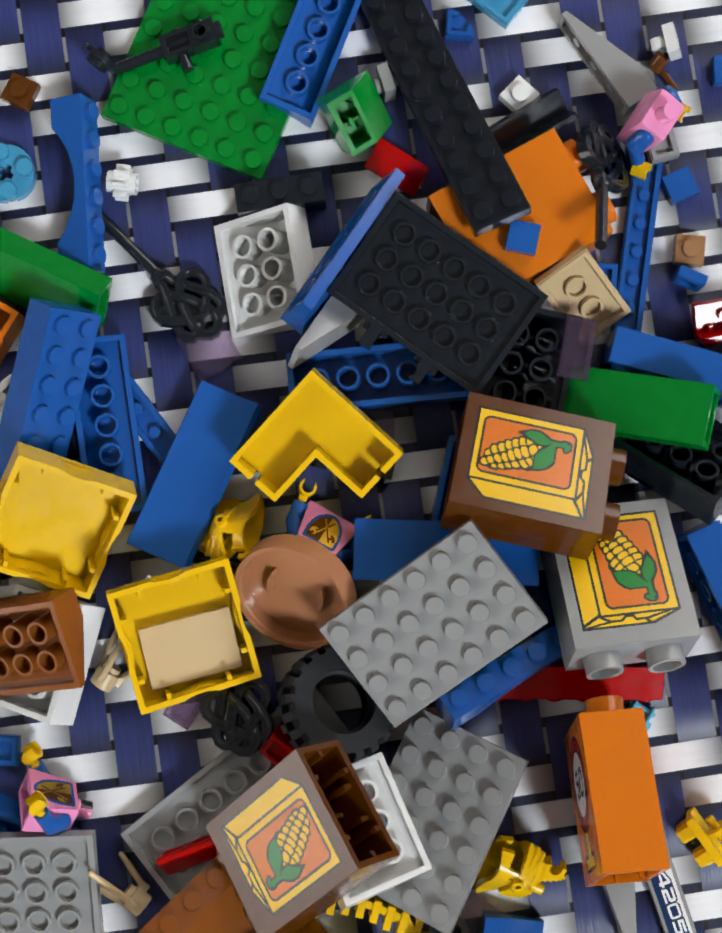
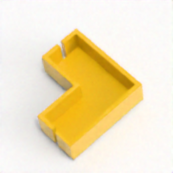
M313 367L234 454L229 462L249 480L258 471L261 475L254 484L276 502L310 463L317 458L362 499L381 479V472L377 470L380 466V470L385 474L404 452L397 442Z

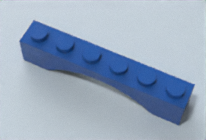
M81 93L51 99V128L60 137L67 149L74 175V200L71 215L65 231L57 243L58 254L99 273H105L106 251L104 249L103 237L105 225L102 218L103 194L100 181L102 168L99 162L98 107L96 101Z
M554 624L487 664L436 699L435 706L450 729L454 730L474 718L519 684L562 661L556 625Z

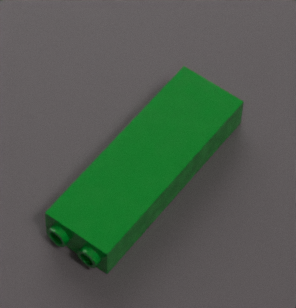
M0 227L1 297L27 309L30 298L79 305L102 315L99 328L102 326L106 318L113 278Z
M573 365L563 412L616 423V437L708 451L720 390L715 384Z

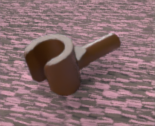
M659 51L650 60L649 67L654 73L659 74L667 85L677 90V85L664 69L670 60Z

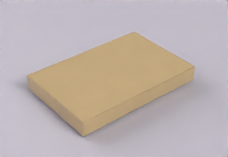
M584 244L534 280L538 288L548 295L547 300L557 312L583 317L578 338L582 346L631 312L629 306Z
M228 605L138 629L152 690L243 666Z

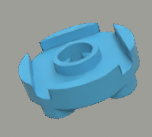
M0 143V172L10 167L13 177L11 179L6 177L4 180H0V203L9 204L8 202L16 200L19 202L30 195L36 185L37 174L35 173L33 160L23 149Z

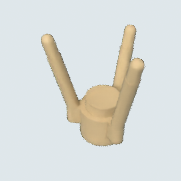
M116 627L101 660L95 667V673L90 678L92 684L104 692H110L114 686L121 688L123 683L130 677L128 670L120 675L121 668L114 663L122 650L119 640L112 652L118 638Z
M120 851L118 855L138 884L137 886L131 883L122 892L93 871H89L88 876L100 884L102 895L121 905L125 910L130 911L137 917L152 899V896L147 893L150 885L141 878L125 853Z

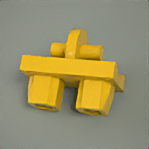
M695 807L690 808L686 812V819L676 826V835L684 844L697 837L702 845L693 849L692 855L701 868L714 862L718 867L722 866V820L717 821L713 815L707 816L704 820Z

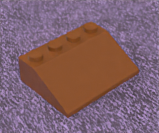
M74 587L0 598V696L82 688L85 685L83 614Z
M216 856L138 933H256V931L247 921L243 911V903L227 870L220 864Z

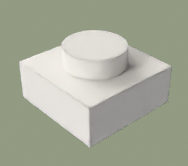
M518 75L499 95L498 99L514 112L538 98L540 93Z

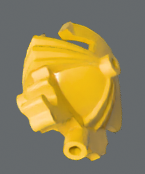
M257 493L244 502H238L237 498H226L220 501L200 544L199 552H204V556L210 557V560L224 555L230 559L236 552H243L239 553L237 557L239 561L243 560L252 547L260 541L265 520V504L262 495Z
M498 835L493 841L474 882L475 893L498 890L501 895L510 898H523L524 896L531 895L532 892L541 895L545 888V884L541 881L557 882L565 880V873L567 872L566 862L562 860L559 865L552 866L551 856H546V852L541 850L539 846L529 841H515L512 836Z

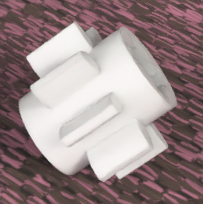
M116 164V170H108L106 191L113 193L112 197H115L116 201L129 202V196L138 194L139 174L133 173L131 165Z

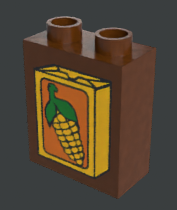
M469 392L459 424L440 528L454 531L472 518L487 539L587 560L599 539L612 542L618 528L620 505L606 502L608 485L617 487L620 485L627 461L626 450L613 448L616 423Z
M338 739L295 749L206 825L215 844L217 858L220 864L227 870L243 903L244 915L247 921L254 927L256 933H287L305 926L400 855Z

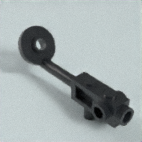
M212 17L159 36L158 39L161 46L117 63H113L111 61L113 57L100 46L96 49L90 44L85 43L82 49L88 55L86 60L103 74L107 71L113 75L125 73L165 58L169 65L180 62L183 73H189L194 70L190 57L221 46L220 39L225 38V34L220 21L214 22Z

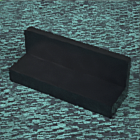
M553 88L492 124L489 128L503 155L552 128L555 131L576 120L578 116L576 112L567 110L559 89Z

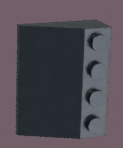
M540 308L480 394L563 412L583 317Z
M716 419L714 420L708 451L622 437L614 439L613 448L627 451L624 471L626 475L708 525H711L722 513L721 422Z

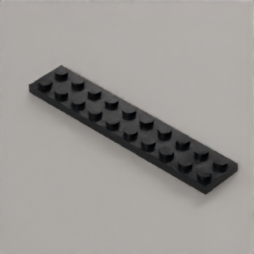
M362 0L359 8L474 237L531 214L529 202L423 1Z

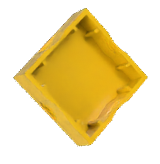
M17 441L0 481V572L14 577L33 579L56 590L74 587L76 596L90 600L106 565L109 549L113 541L120 534L136 500L137 493L134 481Z
M225 555L106 591L141 715L185 702L200 693L220 691L262 677L251 636L245 627L241 614L240 597L230 562ZM228 605L243 666L152 690L138 629Z

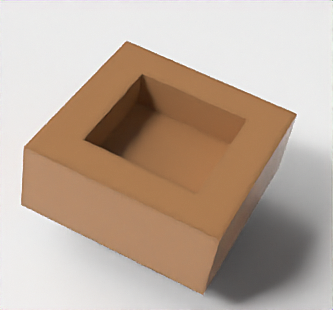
M676 234L674 236L672 265L701 268L704 265L706 236Z

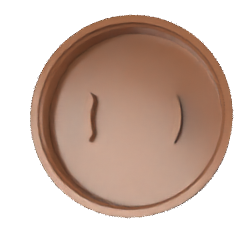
M278 534L262 539L252 547L241 561L234 577L240 597V608L247 620L255 629L270 640L293 649L314 650L323 645L330 644L320 632V626L357 600L353 579L342 561L323 545L299 535Z

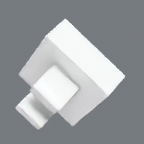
M669 22L661 25L664 36L654 37L649 40L653 54L655 55L659 51L663 54L667 52L671 61L682 58L674 23Z

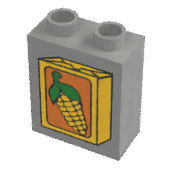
M665 498L614 503L620 505V518L615 537L612 542L599 539L587 560L540 550L565 671L585 669L587 679L604 680L622 674L624 672L623 664L646 662L648 670L652 673L673 671L686 664L685 657H687L702 634Z

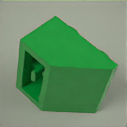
M364 70L316 100L341 150L353 157L377 143L392 124V120L367 70Z

